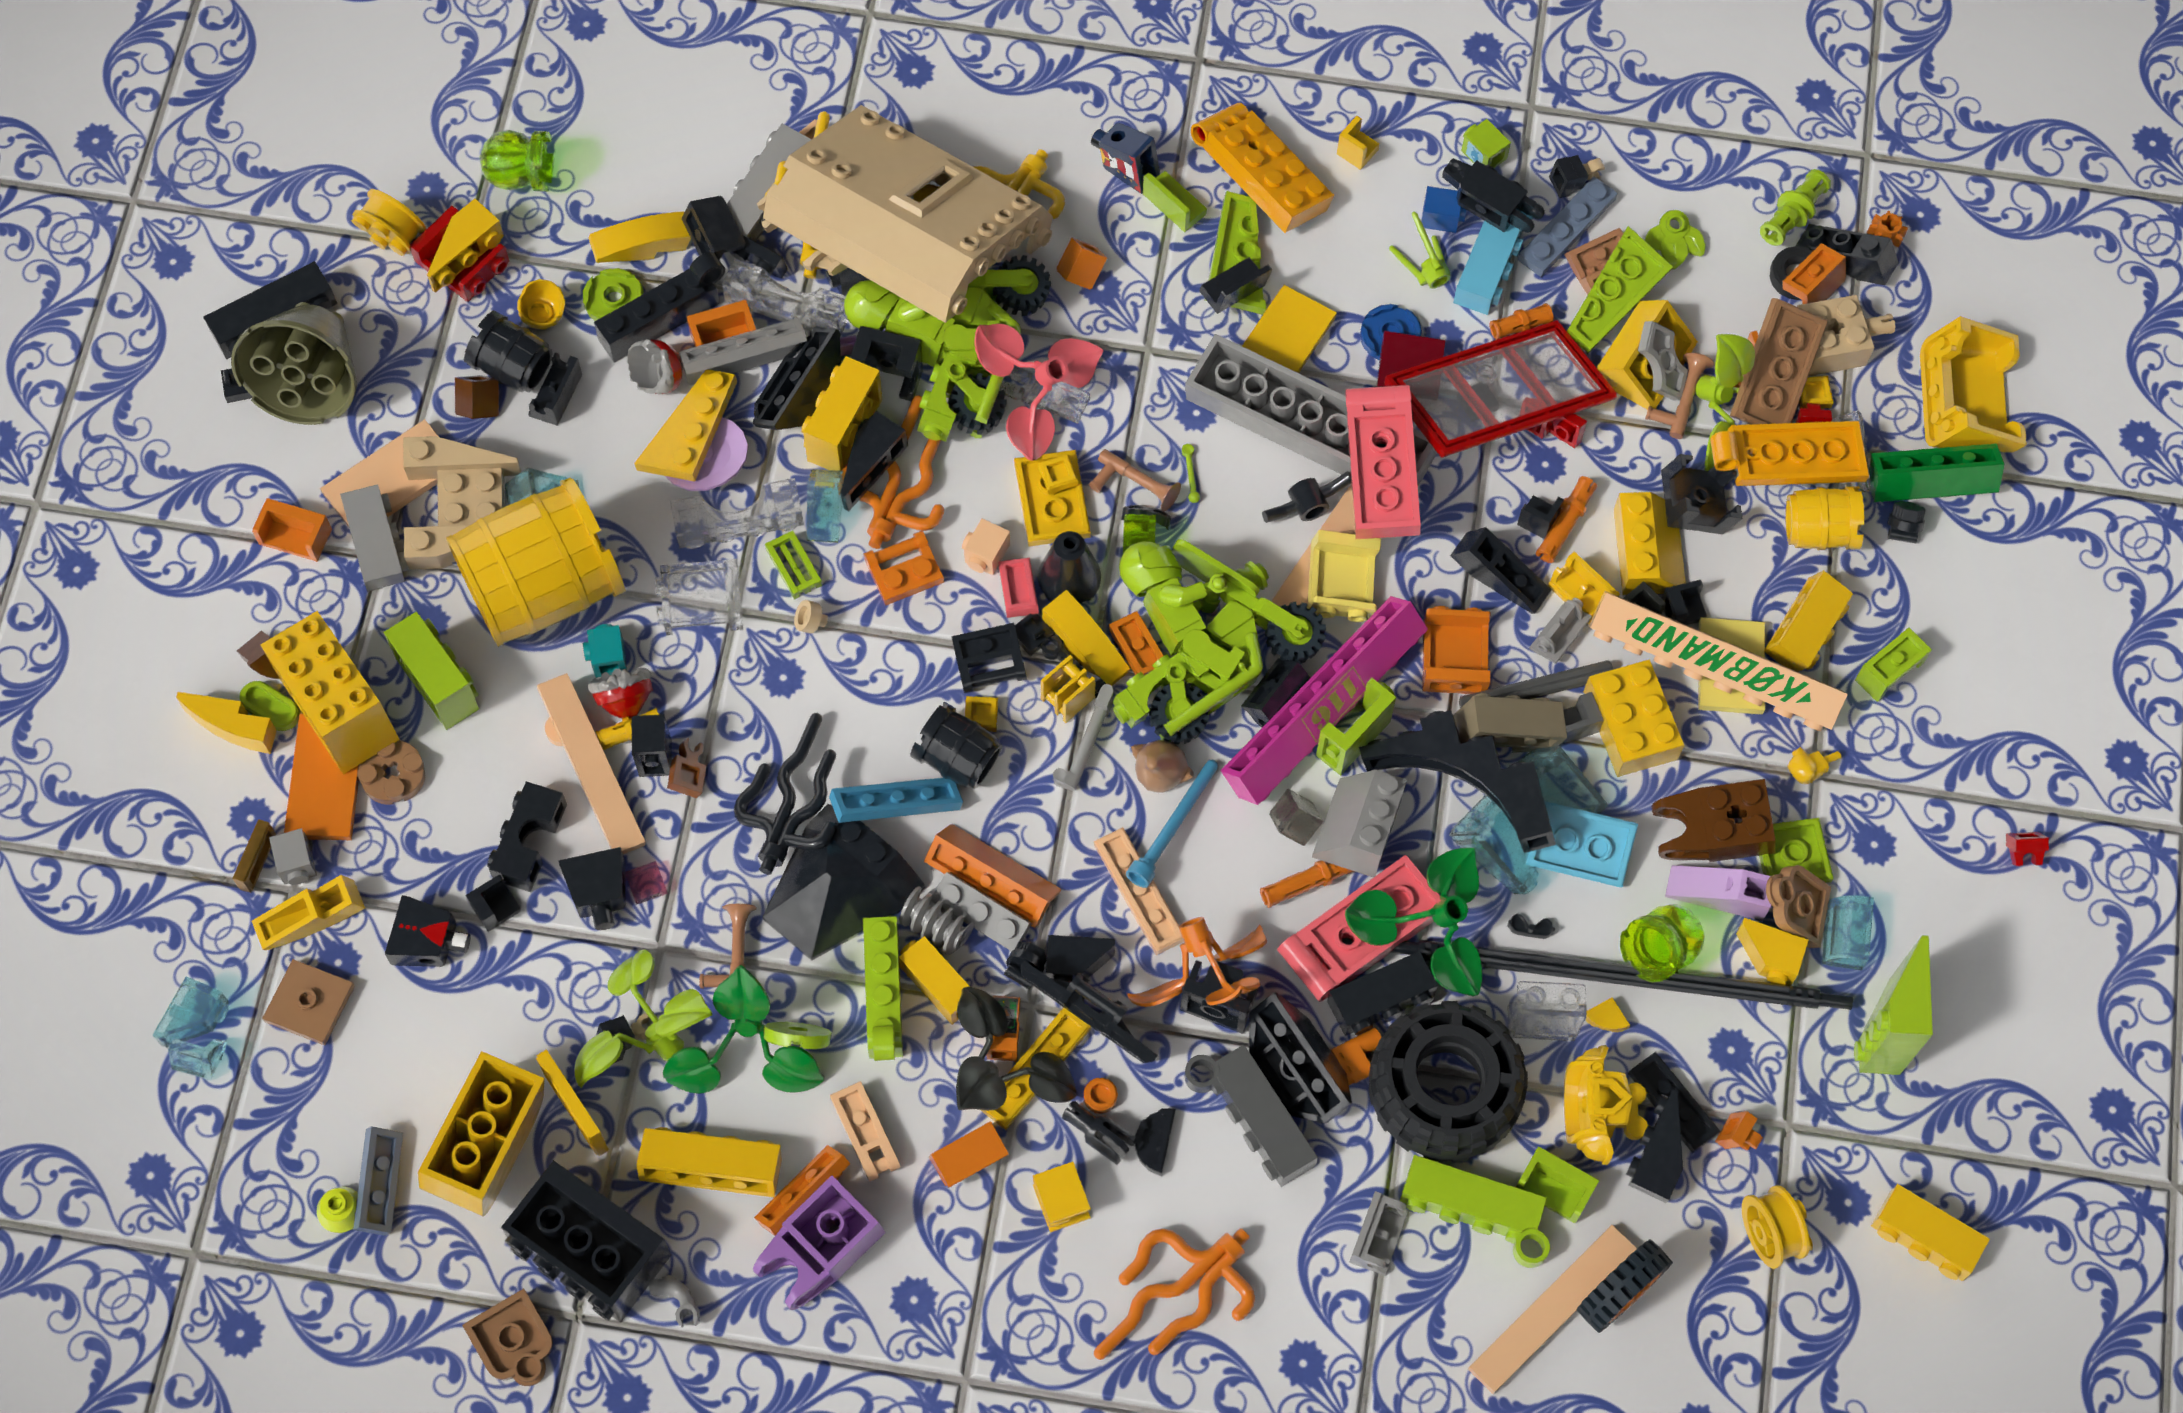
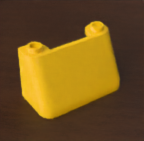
M1960 316L1925 339L1920 350L1925 440L1929 446L1945 448L1997 443L2000 452L2012 453L2027 445L2024 425L2016 421L2007 423L2003 373L2013 367L2019 360L2018 335Z

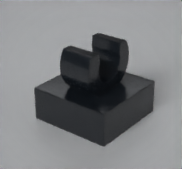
M232 368L221 370L224 397L227 403L252 398L243 385L239 387Z
M1030 613L1015 625L1019 645L1030 657L1041 649L1042 644L1044 646L1051 641V636H1055V632L1038 614L1032 615Z

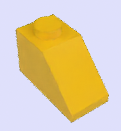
M1744 917L1736 935L1757 973L1766 977L1770 983L1791 986L1798 976L1809 940Z

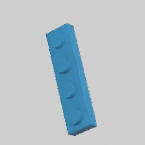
M949 778L833 788L829 795L839 823L957 811L961 809L963 804L956 783Z

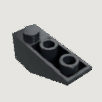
M1808 224L1796 246L1806 247L1814 251L1822 243L1846 256V274L1859 281L1886 285L1899 263L1891 238Z
M1674 1089L1671 1090L1668 1097L1663 1094L1661 1095L1654 1110V1113L1659 1115L1654 1127L1647 1126L1640 1141V1144L1645 1146L1640 1158L1633 1157L1626 1172V1175L1631 1177L1628 1186L1664 1203L1669 1201L1683 1170L1678 1091Z

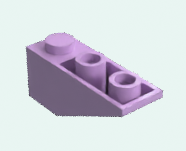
M1672 865L1665 897L1763 921L1771 907L1766 895V884L1770 876L1744 869Z

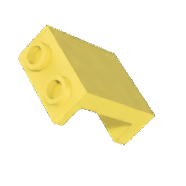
M1318 530L1311 540L1307 608L1311 609L1313 606L1317 609L1316 615L1321 614L1323 618L1342 616L1348 617V620L1352 622L1368 620L1376 612L1377 604L1373 603L1375 556L1380 551L1381 538L1356 539L1355 534Z

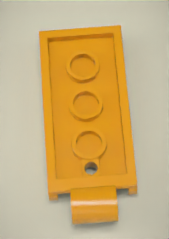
M1859 421L1732 425L1727 431L1715 433L1710 437L1715 469L1719 471L1738 469L1739 476L1735 480L1736 486L1866 482L1869 477Z

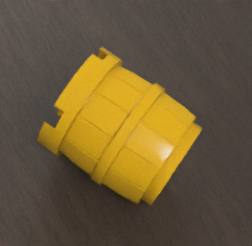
M1846 486L1845 489L1817 487L1816 489L1794 491L1793 494H1788L1785 509L1788 544L1794 545L1795 548L1817 549L1818 551L1825 550L1826 548L1845 547L1847 550L1861 549L1864 534L1857 535L1861 525H1864V503L1862 491H1859L1860 487Z

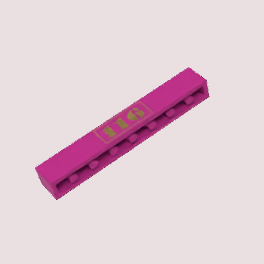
M1390 596L1220 770L1238 798L1259 805L1268 798L1271 791L1291 774L1294 767L1305 756L1313 751V748L1319 742L1320 731L1328 722L1335 726L1348 712L1354 709L1356 703L1364 696L1367 682L1371 678L1378 682L1418 642L1419 638L1428 629L1411 601Z

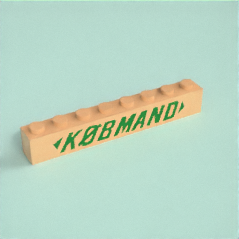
M1604 591L1589 625L1591 629L1595 630L1593 636L1609 643L1612 642L1613 638L1625 643L1623 647L1625 650L1640 656L1643 651L1655 655L1653 661L1668 668H1671L1673 663L1684 667L1683 674L1699 681L1702 680L1703 676L1715 681L1713 684L1715 688L1730 694L1733 689L1745 693L1744 700L1761 706L1763 701L1775 706L1773 712L1789 719L1792 718L1793 714L1805 719L1804 725L1820 732L1823 727L1832 730L1848 695L1840 689L1607 591Z

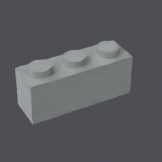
M378 484L340 494L367 591L405 582L402 572L407 571L408 567L404 558V552L397 553L394 542L400 541L395 522L389 524L386 513L392 512L388 494L381 495Z

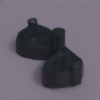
M1518 913L1513 915L1507 924L1512 933L1532 938L1546 939L1553 935L1555 927H1553L1552 922L1548 918L1542 919L1536 925L1530 924L1528 926L1523 916Z

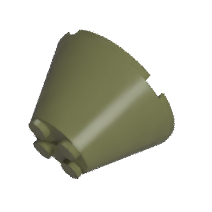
M300 302L295 308L251 326L240 335L231 355L232 371L239 387L242 385L252 396L251 401L268 414L287 422L316 425L323 424L325 419L334 416L340 417L351 405L357 387L347 334L343 325V317L339 313L331 312L323 307Z

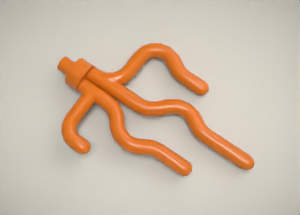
M920 395L914 396L901 425L906 430L907 440L911 436L922 410L919 407L922 400ZM928 439L919 463L921 479L918 484L905 489L895 497L902 475L898 464L894 461L887 469L889 480L881 498L868 490L859 500L871 505L874 511L873 518L867 529V533L871 536L868 544L872 548L880 549L882 542L890 541L896 525L926 531L933 529L941 521L945 509L940 504L934 505L927 518H919L901 513L908 502L921 497L931 487L934 477L932 461L941 440ZM848 463L843 467L839 474L838 483L840 490L842 488Z
M1162 1228L1153 1230L1145 1235L1139 1243L1135 1259L1119 1275L1120 1284L1129 1285L1145 1269L1149 1263L1152 1249L1161 1242L1169 1244L1180 1256L1195 1264L1175 1283L1148 1285L1138 1291L1132 1299L1126 1318L1094 1349L1095 1358L1098 1360L1106 1358L1136 1328L1142 1319L1144 1308L1148 1301L1153 1298L1180 1296L1189 1290L1201 1277L1198 1290L1199 1303L1196 1311L1191 1315L1177 1318L1171 1322L1148 1345L1149 1353L1158 1355L1181 1332L1195 1329L1206 1321L1211 1313L1213 1303L1212 1289L1221 1276L1240 1293L1241 1302L1233 1309L1232 1317L1236 1321L1243 1320L1254 1307L1255 1294L1251 1285L1232 1265L1245 1253L1242 1245L1250 1238L1249 1235L1241 1228L1233 1236L1225 1233L1212 1247L1202 1251L1192 1248L1180 1235L1172 1230Z

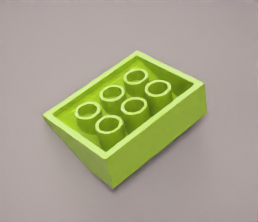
M1922 935L1891 976L1859 1040L1855 1042L1854 1060L1859 1061V1073L1900 1075L1932 1037L1929 936Z

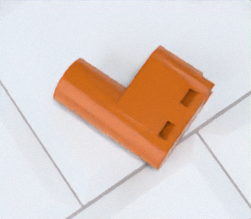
M1376 1028L1330 1049L1347 1073L1349 1085L1356 1084L1369 1077L1371 1064L1365 1054L1375 1050L1381 1039V1035Z

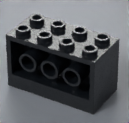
M554 1160L501 1226L507 1237L505 1242L511 1247L510 1250L525 1262L529 1258L533 1259L532 1262L538 1266L537 1270L553 1282L558 1277L560 1282L566 1286L564 1289L579 1301H582L584 1297L587 1298V1301L593 1306L592 1309L607 1321L613 1317L621 1323L647 1289L649 1282L656 1277L671 1257L670 1250L663 1237Z

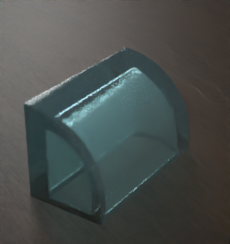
M1852 895L1840 896L1829 900L1824 930L1823 965L1862 971L1869 961L1873 897Z

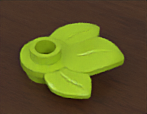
M1670 210L1663 214L1659 225L1651 228L1645 237V241L1656 252L1661 251L1662 257L1673 266L1672 270L1677 269L1684 262L1688 253L1702 257L1705 253L1703 235L1698 229L1690 226L1688 217L1679 210ZM1670 221H1678L1680 224V228H1672L1670 225Z

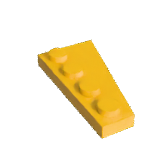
M709 369L705 370L635 461L636 470L695 482L737 384L735 374Z

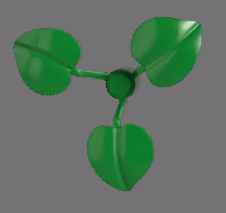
M1475 848L1453 849L1441 854L1431 862L1427 870V883L1433 891L1441 893V901L1427 911L1395 917L1397 907L1394 900L1381 890H1369L1360 894L1346 908L1345 918L1351 931L1362 941L1374 946L1387 945L1393 942L1397 937L1396 924L1430 916L1438 926L1448 927L1449 930L1444 938L1445 947L1436 949L1432 954V974L1435 980L1447 990L1472 997L1479 995L1482 984V967L1476 947L1465 937H1459L1451 942L1454 932L1459 929L1457 923L1467 917L1468 906L1466 903L1471 902L1475 898L1479 889Z
M739 965L727 979L720 983L713 994V1005L718 1013L727 1019L735 1020L715 1055L709 1059L708 1054L702 1048H684L673 1054L663 1069V1078L671 1085L690 1093L701 1094L709 1092L717 1087L721 1078V1072L714 1064L719 1061L735 1033L738 1032L744 1037H752L759 1033L764 1057L769 1062L764 1066L762 1076L769 1085L783 1092L797 1093L815 1088L825 1078L814 1057L800 1047H781L775 1051L774 1056L770 1053L768 1042L764 1039V1024H762L763 1019L769 1013L770 1000L759 981L742 965Z

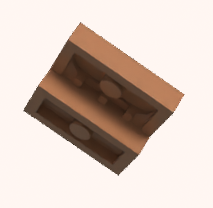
M1621 228L1615 229L1564 254L1587 295L1623 235Z

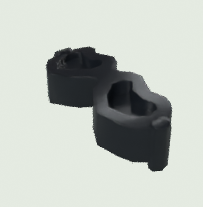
M1142 505L1123 507L1121 520L1131 518L1143 519L1141 525L1143 529H1147L1148 522L1151 521L1169 530L1171 516L1161 509L1147 508Z

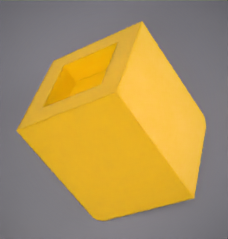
M1356 116L1339 134L1337 155L1361 170L1379 150V143L1360 131L1362 118Z

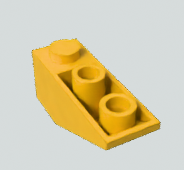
M475 198L452 216L429 268L427 277L432 291L435 293L442 287L451 284L455 276L465 268L473 266L483 253L488 249L496 247L504 237L500 220Z

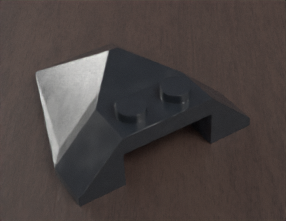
M827 804L805 827L802 836L815 837L820 834L826 821H833L836 823V831L832 839L826 846L818 850L795 848L762 917L766 923L811 961L847 942L848 938L862 931L863 918L895 915L902 911L904 903L916 887L920 886L922 888L921 891L925 888L924 882L896 849L862 821L839 823L833 806Z

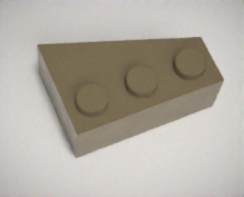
M1480 693L1472 696L1453 715L1461 744L1468 742L1469 739L1476 736L1488 737L1492 735L1496 748L1511 747L1512 753L1551 751L1567 739L1563 703L1550 701L1548 698L1527 700L1520 699L1519 696L1515 695L1499 698L1491 697L1487 693Z

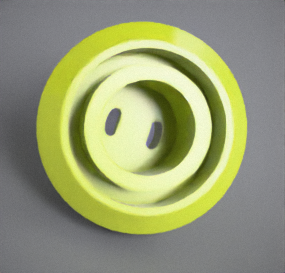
M345 1186L328 1190L320 1198L317 1205V1218L320 1224L326 1230L334 1233H344L352 1230L354 1227L358 1192Z

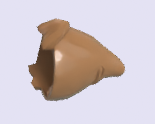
M1158 739L1146 744L1131 746L1133 756L1136 759L1135 770L1137 779L1148 791L1163 793L1176 787L1179 783L1186 782L1194 777L1193 770L1187 764L1185 753L1173 742Z

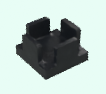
M1196 960L1190 976L1186 979L1182 989L1180 1011L1243 1034L1249 1012L1258 993V988L1249 992L1246 999L1237 997L1226 1003L1208 1005L1205 998L1223 987L1212 965L1209 967L1204 982H1198L1202 962ZM1217 961L1226 981L1230 985L1243 978L1244 973L1242 970Z

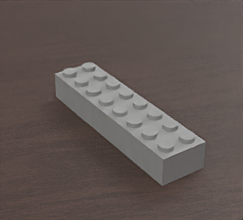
M1214 334L1185 383L1186 400L1341 475L1347 471L1351 474L1346 396ZM1413 428L1417 485L1419 486L1436 456V451L1423 433ZM1378 444L1377 446L1382 448V447H1385L1386 445H1384V444Z

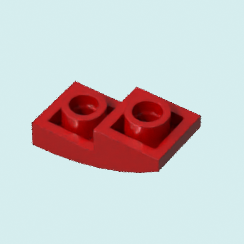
M1526 399L1522 402L1519 416L1543 408L1538 401ZM1571 414L1526 430L1541 439L1548 433H1551L1575 449L1582 442L1588 421L1576 414Z

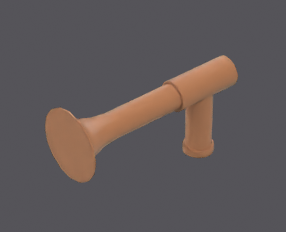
M1686 353L1683 355V360L1688 364V376L1676 413H1668L1649 406L1645 420L1649 419L1670 425L1669 435L1675 439L1683 438L1691 412L1690 408L1695 395L1696 385L1705 369L1714 366L1712 359L1699 353Z
M1106 449L1098 457V461L1105 466L1094 480L1089 483L1092 490L1100 493L1102 487L1116 471L1155 494L1162 503V511L1168 510L1174 504L1181 490L1179 482L1171 486L1164 485Z
M736 903L722 906V909L729 913L732 921L730 975L739 965L745 967V927L749 914L757 909L754 905ZM700 974V989H704V987H718L730 975Z

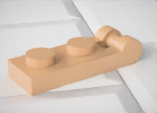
M857 1082L831 1094L830 1099L868 1181L871 1182L879 1178L878 1174L890 1169L892 1172L901 1168L862 1082ZM881 1149L884 1157L872 1162L869 1154Z

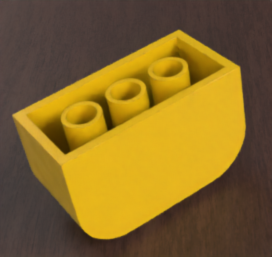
M481 1051L418 1170L419 1189L484 1217L494 1204L536 1121L544 1098L545 1078Z

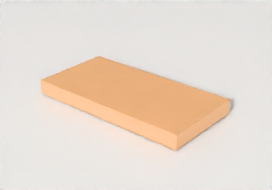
M425 419L320 488L322 494L348 527L340 495L342 493L378 484L381 495L388 494L392 512L386 513L387 517H389L437 485V479L408 480L403 467V437H439Z

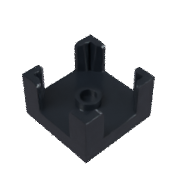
M860 326L850 358L876 368L880 372L904 377L899 398L912 401L923 372L921 340Z
M1679 454L1661 470L1668 527L1723 535L1743 519L1741 506L1737 505L1727 513L1724 486L1736 477V469L1719 471L1713 467L1709 471L1685 468L1693 460V456Z

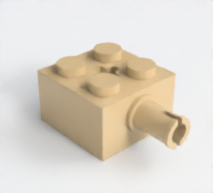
M1857 295L1797 305L1798 308L1828 320L1808 376L1866 366L1875 348L1871 336L1895 332V321L1891 320L1893 319L1892 314L1866 319Z

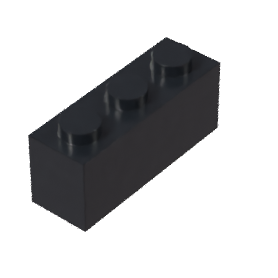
M1418 951L1329 991L1327 1003L1343 1034L1347 1036L1355 1033L1358 1036L1371 1030L1373 1024L1384 1019L1385 1022H1390L1397 1019L1403 1014V1010L1411 1006L1417 1007L1426 1003L1429 1004L1433 1001L1438 985L1423 956Z

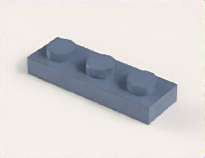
M373 1126L366 1129L353 1230L383 1236L391 1234L403 1132Z

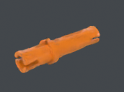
M1585 476L1579 477L1570 496L1564 498L1559 515L1542 544L1536 550V556L1540 557L1542 561L1547 563L1554 562L1580 516H1584L1587 510L1585 506L1597 489L1596 483L1591 485L1592 479Z
M1319 860L1309 869L1260 888V894L1264 904L1270 908L1321 885L1328 886L1332 884V880L1354 871Z

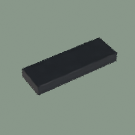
M1656 1051L1628 1072V1075L1635 1083H1639L1645 1088L1646 1097L1655 1108L1662 1094L1668 1097L1672 1089L1678 1091L1681 1140L1692 1154L1721 1132Z

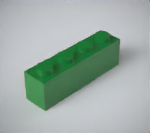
M1997 443L1872 453L1867 483L1874 502L1999 493L2005 464Z

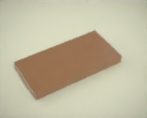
M1772 298L1754 346V366L1743 377L1730 416L1747 424L1792 423L1828 320L1778 298Z

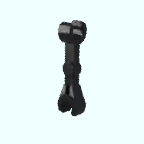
M1051 636L1050 640L1057 648L1055 650H1048L1042 644V654L1046 659H1059L1062 662L1068 655L1063 651L1061 639L1057 636ZM1073 660V664H1075L1080 670H1082L1083 668L1078 661ZM1087 671L1089 679L1092 676L1095 678V698H1097L1101 687L1106 683L1099 676Z

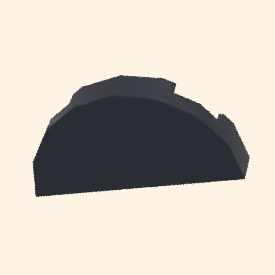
M1162 1108L1158 1112L1150 1114L1145 1120L1143 1119L1140 1122L1135 1137L1138 1139L1135 1143V1151L1140 1163L1148 1171L1162 1176L1176 1109Z

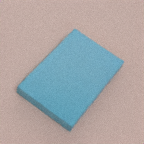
M1545 801L1556 845L1527 852L1525 864L1622 888L1638 824Z

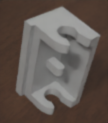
M1375 1191L1349 1263L1383 1276L1386 1275L1408 1214L1406 1204Z

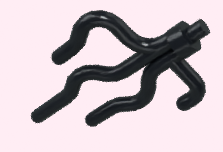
M813 713L810 716L795 752L783 762L778 771L777 783L783 795V800L774 822L764 816L753 815L747 812L749 803L761 793L771 772L770 765L766 763L759 766L752 783L739 795L734 805V815L740 824L762 829L766 833V840L761 847L758 857L762 861L759 870L767 875L772 874L774 867L783 865L789 847L818 850L830 842L836 831V823L826 821L820 834L815 837L795 835L799 825L817 814L826 802L828 795L826 781L836 759V752L832 749L824 752L815 773L813 799L806 806L798 809L791 815L795 806L796 794L790 782V776L804 762L822 722V715L819 713Z

